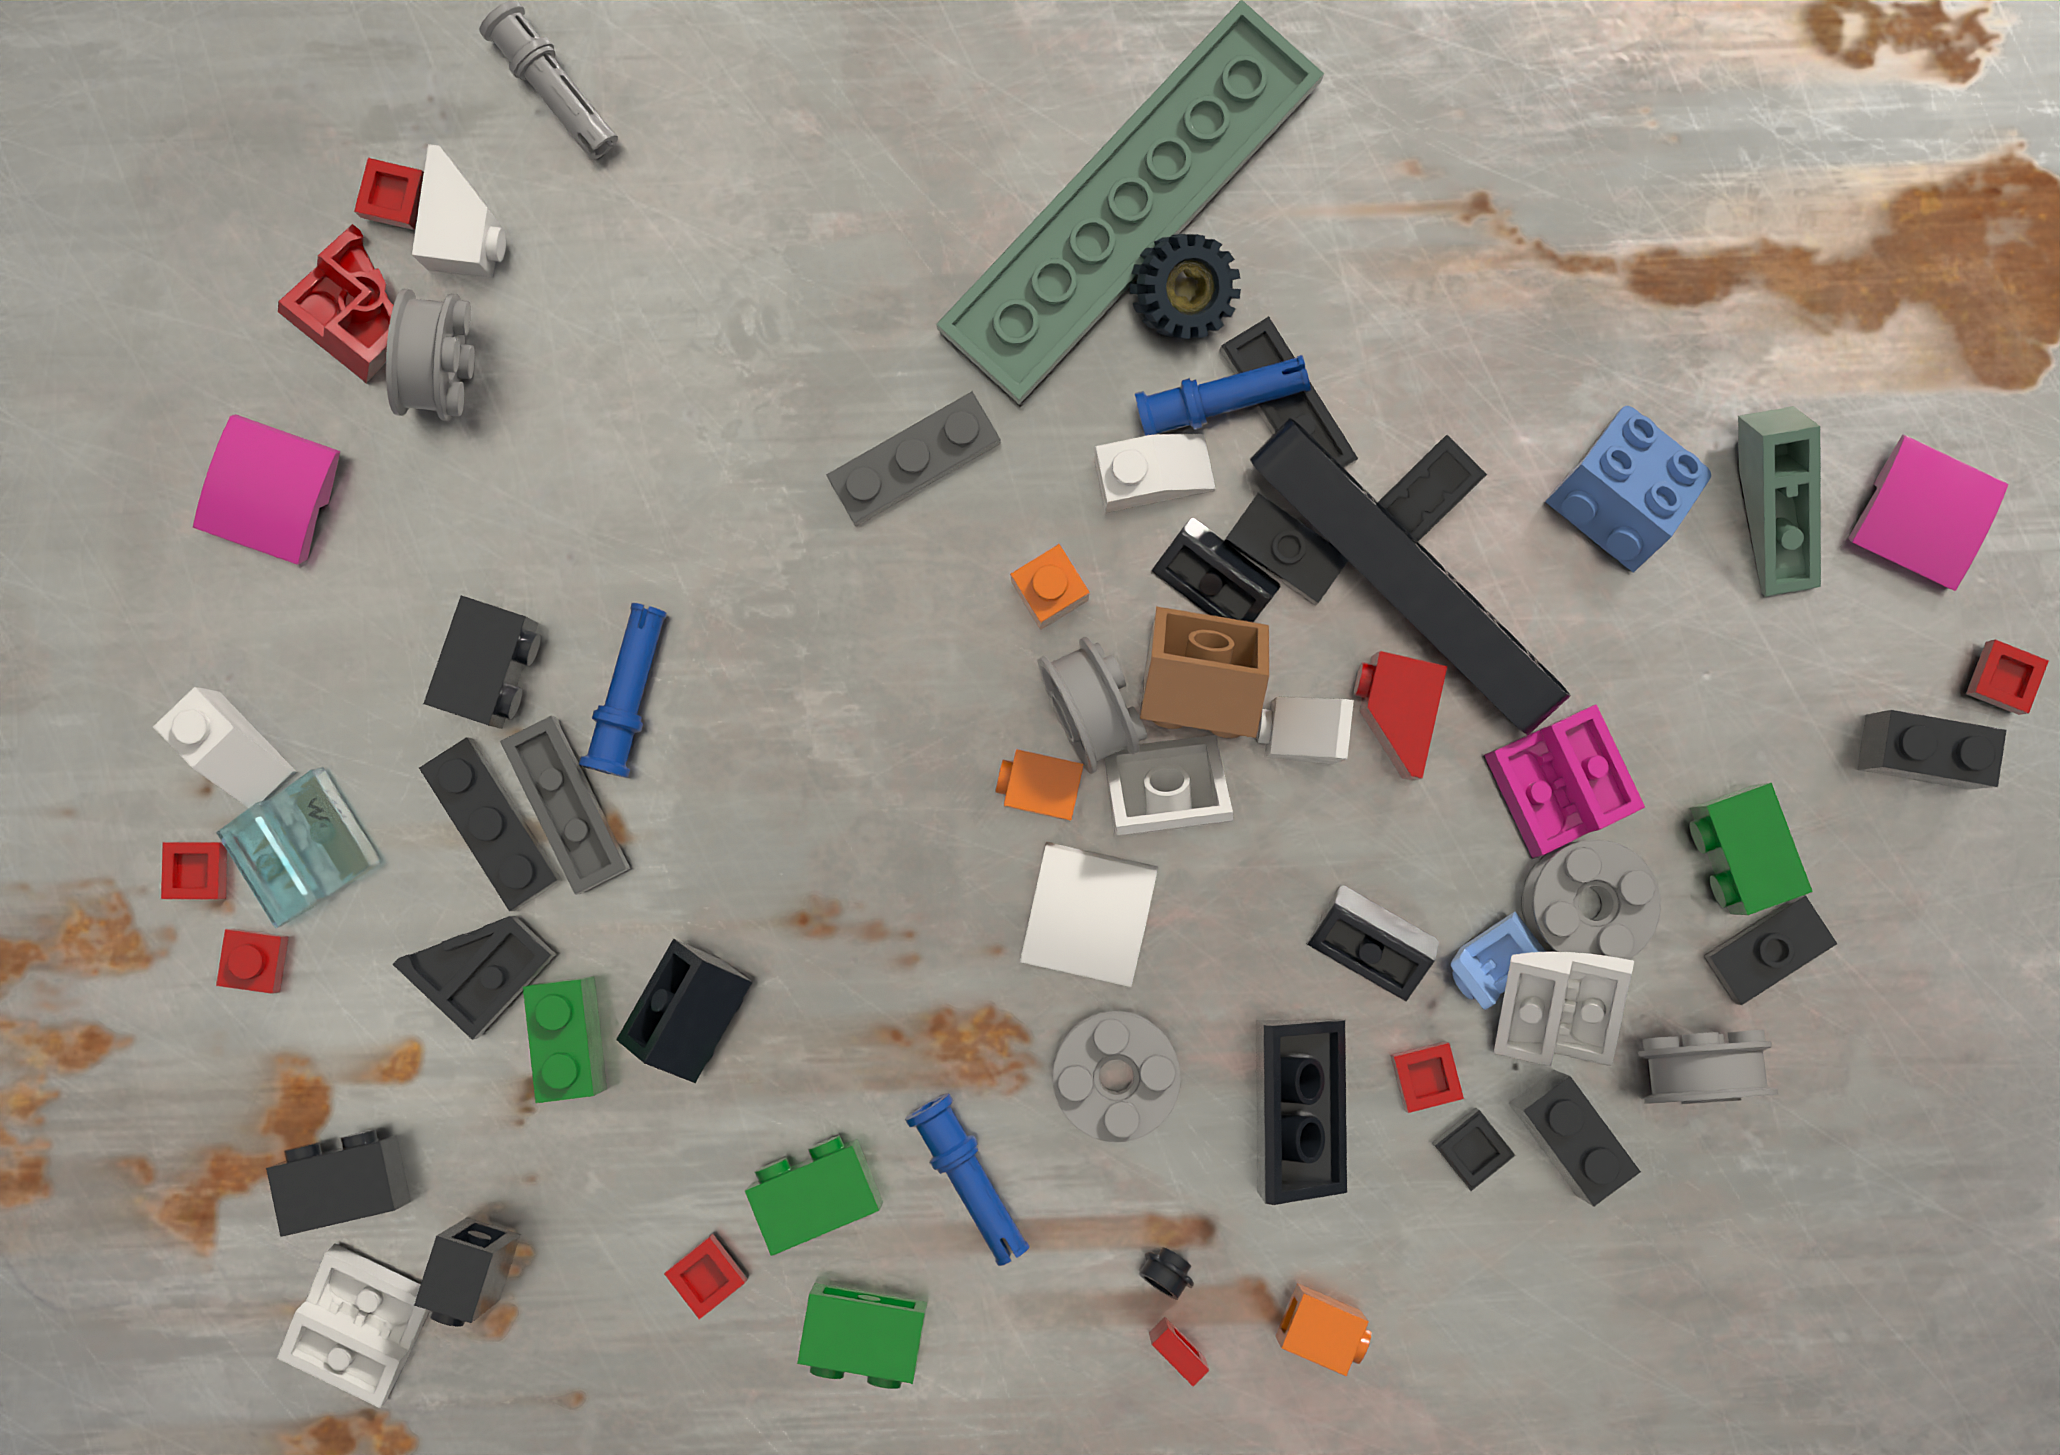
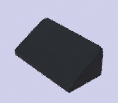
M1194 518L1181 529L1151 570L1207 614L1248 622L1256 620L1281 587L1278 581Z
M1342 885L1333 896L1307 945L1407 1002L1435 962L1439 942L1435 937Z

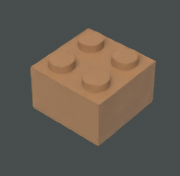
M1156 606L1145 666L1140 719L1153 721L1156 725L1168 729H1178L1186 726L1210 730L1213 734L1223 738H1238L1240 736L1256 738L1269 680V625Z

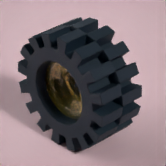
M1176 234L1171 235V237H1161L1154 241L1155 247L1145 248L1140 254L1144 259L1143 263L1134 264L1131 273L1138 275L1137 284H1130V294L1138 295L1139 301L1133 303V307L1136 313H1144L1146 317L1142 321L1149 328L1158 329L1157 333L1165 336L1190 339V337L1202 338L1208 336L1207 331H1218L1224 326L1221 321L1222 317H1232L1236 308L1229 305L1231 299H1240L1241 289H1233V280L1241 278L1239 269H1230L1229 263L1235 259L1229 251L1219 250L1222 246L1220 242L1215 239H1205V235ZM1181 272H1184L1186 277H1194L1198 281L1196 283L1198 290H1195L1196 295L1192 296L1190 301L1186 296L1175 294V279Z

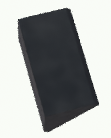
M1256 1020L1258 1194L1265 1204L1278 1205L1347 1193L1345 1020Z

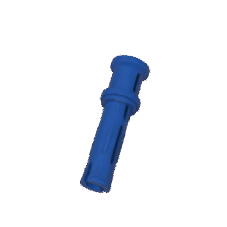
M1299 355L1294 359L1199 385L1196 379L1192 381L1190 378L1181 381L1180 387L1148 396L1144 391L1135 393L1144 433L1147 436L1157 435L1189 425L1194 430L1203 428L1202 425L1207 424L1206 418L1303 391L1309 392L1311 391L1307 369H1305L1303 355Z
M639 603L631 604V613L604 706L598 705L597 710L593 712L592 719L596 722L588 754L581 756L579 766L622 778H628L630 769L626 767V762L634 734L642 730V717L637 715L663 620L667 615L663 610L651 606L646 609L644 608L645 605Z
M949 1093L943 1094L912 1112L905 1118V1121L910 1128L916 1127L933 1156L929 1161L932 1168L940 1174L946 1172L995 1257L996 1264L1003 1266L1011 1262L1009 1257L1011 1253L1002 1238L1006 1239L1016 1258L1025 1253L1030 1246L1022 1237L984 1169L977 1160L975 1153L979 1149L977 1148L978 1142L974 1135H967L950 1107L954 1100Z

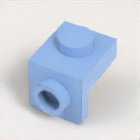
M1513 912L1460 947L1451 962V967L1454 970L1453 978L1460 991L1471 1000L1476 999L1481 1007L1486 1010L1497 1002L1500 994L1505 992L1512 955L1546 951L1518 914Z

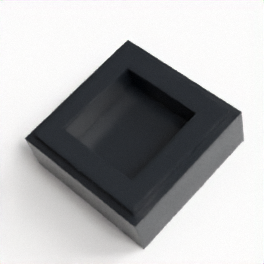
M1477 1108L1473 1109L1431 1143L1470 1191L1474 1190L1516 1156Z

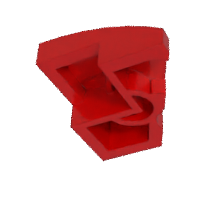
M352 224L318 255L317 267L278 301V313L367 384L386 363L388 331L394 304L390 302L385 292L386 282L379 268L374 269L364 249V237L361 230Z

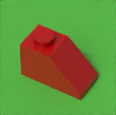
M1379 651L1371 656L1370 664L1362 662L1359 667L1354 687V695L1362 697L1359 711L1401 778L1411 781L1423 779L1447 666Z

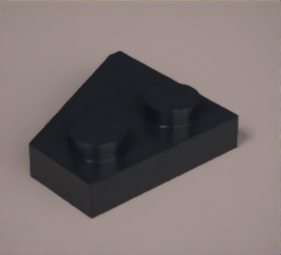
M508 916L477 930L442 941L440 944L400 957L392 965L469 1038L474 1040L482 1035L523 991V986H527L556 953L516 916Z

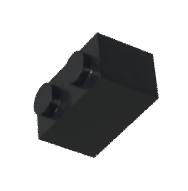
M461 595L423 704L502 729L505 720H512L519 708L522 688L517 687L523 667L524 665L530 666L537 655L541 640L540 634L535 633L538 622L526 616Z
M1896 710L1866 714L1857 770L1969 790L1998 787L2007 730Z
M673 938L616 1040L644 1064L696 1083L705 1065L712 1058L715 1048L731 1019L740 1008L752 981L723 960Z
M1553 1070L1509 1103L1576 1196L1593 1207L1641 1172L1571 1076Z
M376 1129L341 1137L342 1148L321 1152L320 1142L285 1150L286 1161L266 1168L280 1237L395 1211L410 1203L411 1200L397 1135L378 1139Z
M467 1217L438 1234L435 1238L414 1306L430 1310L429 1317L444 1325L461 1327L464 1326L465 1322H474L500 1301L521 1234Z

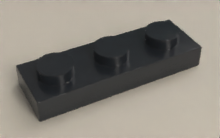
M464 738L419 767L509 911L517 910L562 881L472 738Z

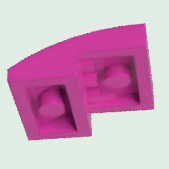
M236 414L230 416L208 468L192 528L297 565L308 560L319 508L329 504L340 451Z
M1902 434L1874 482L1877 490L1848 538L1852 543L1956 591L1996 517L2009 484Z
M1597 704L1484 755L1532 858L1543 856L1587 833L1601 830L1645 808Z

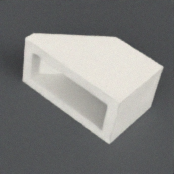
M428 144L412 256L427 270L493 278L495 261L501 262L505 254V230L501 228L500 222L439 145Z
M1204 434L1147 435L1095 446L1094 462L1105 513L1210 492L1216 489Z
M194 687L153 726L194 770L252 811H257L297 772L219 691Z
M1276 697L1271 701L1270 710L1262 709L1257 732V743L1266 744L1265 757L1331 765L1346 760L1348 758L1354 700Z

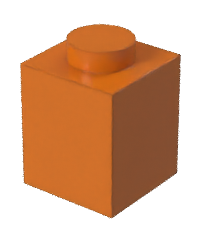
M1060 544L1010 574L1012 585L1040 630L1089 600V590Z
M1016 749L1014 761L1002 760L995 793L1006 795L1004 807L1071 822L1084 764Z
M1297 1283L1275 1337L1282 1349L1347 1376L1352 1362L1360 1364L1370 1344L1371 1331L1366 1329L1369 1321L1361 1310Z

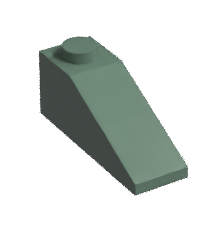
M1794 406L1739 415V472L1761 593L1766 597L1821 587L1820 425Z

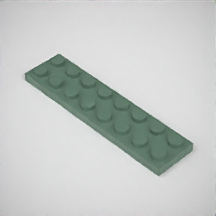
M1240 0L936 324L937 330L1020 404L1130 287V284H1133L1138 278V275L1131 273L1134 264L1143 263L1144 259L1140 256L1143 250L1155 247L1154 241L1161 237H1171V235L1179 234L1321 83L1324 73L1249 5Z

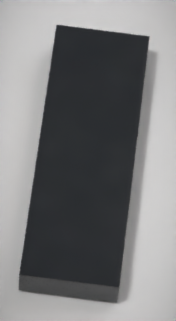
M1269 316L1220 347L1222 355L1234 374L1295 358ZM1311 382V391L1309 392L1303 391L1255 405L1272 434L1289 418H1292L1344 468L1358 460L1357 455Z

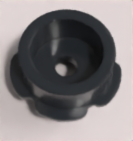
M1162 1247L1158 1255L1153 1252L1145 1253L1144 1256L1147 1261L1139 1275L1151 1286L1175 1300L1179 1299L1186 1286L1189 1288L1194 1286L1193 1280L1187 1276L1192 1266L1181 1256L1165 1247Z

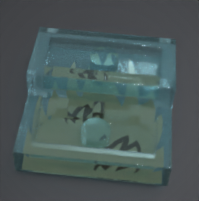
M323 767L308 771L270 800L255 803L216 832L275 928L282 927L319 905L382 863Z

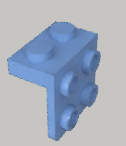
M1624 406L1614 416L1585 458L1553 490L1545 502L1634 573L1673 536L1711 479V472L1697 456L1684 449L1659 429L1651 419L1642 415L1631 406Z

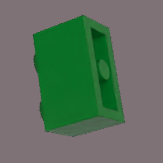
M1772 783L1751 785L1690 807L1694 817V821L1690 822L1692 838L1698 850L1702 854L1707 853L1715 873L1710 876L1713 894L1720 906L1723 908L1727 907L1730 914L1750 915L1813 892Z
M595 977L523 986L535 1103L591 1097L607 1090Z
M839 1135L808 1149L811 1156L810 1159L790 1167L787 1158H783L755 1171L758 1180L751 1183L745 1190V1193L771 1256L880 1210L883 1200L858 1139L843 1144Z
M815 1283L808 1297L797 1364L810 1366V1373L822 1378L841 1379L844 1378V1373L847 1372L868 1376L867 1383L880 1388L898 1389L901 1388L902 1382L913 1384L928 1302Z

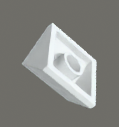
M1216 735L1140 744L1139 752L1131 754L1125 748L1104 758L1115 837L1233 821V810Z

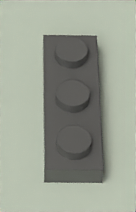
M973 391L831 471L826 476L856 527L1001 444V439Z
M549 716L500 741L575 895L581 894L630 869L556 717Z

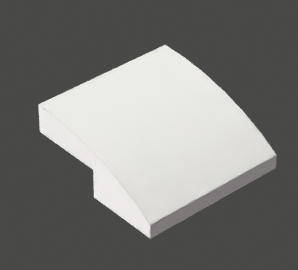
M1046 842L1020 962L1132 987L1158 867Z
M1531 952L1512 955L1494 1054L1550 1067L1554 1053L1612 1066L1634 961L1575 952Z
M334 1244L324 1254L306 1301L295 1311L277 1359L381 1408L399 1377L430 1311L414 1306L421 1284Z

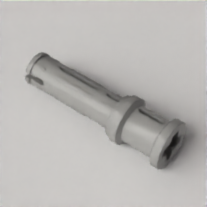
M510 0L496 7L485 17L480 25L479 31L483 38L487 41L495 42L510 61L509 70L511 73L523 81L528 80L564 127L577 140L589 159H598L614 147L613 143L618 141V136L595 111V108L555 60L556 53L552 42L548 38L540 37L525 19V9L517 0Z

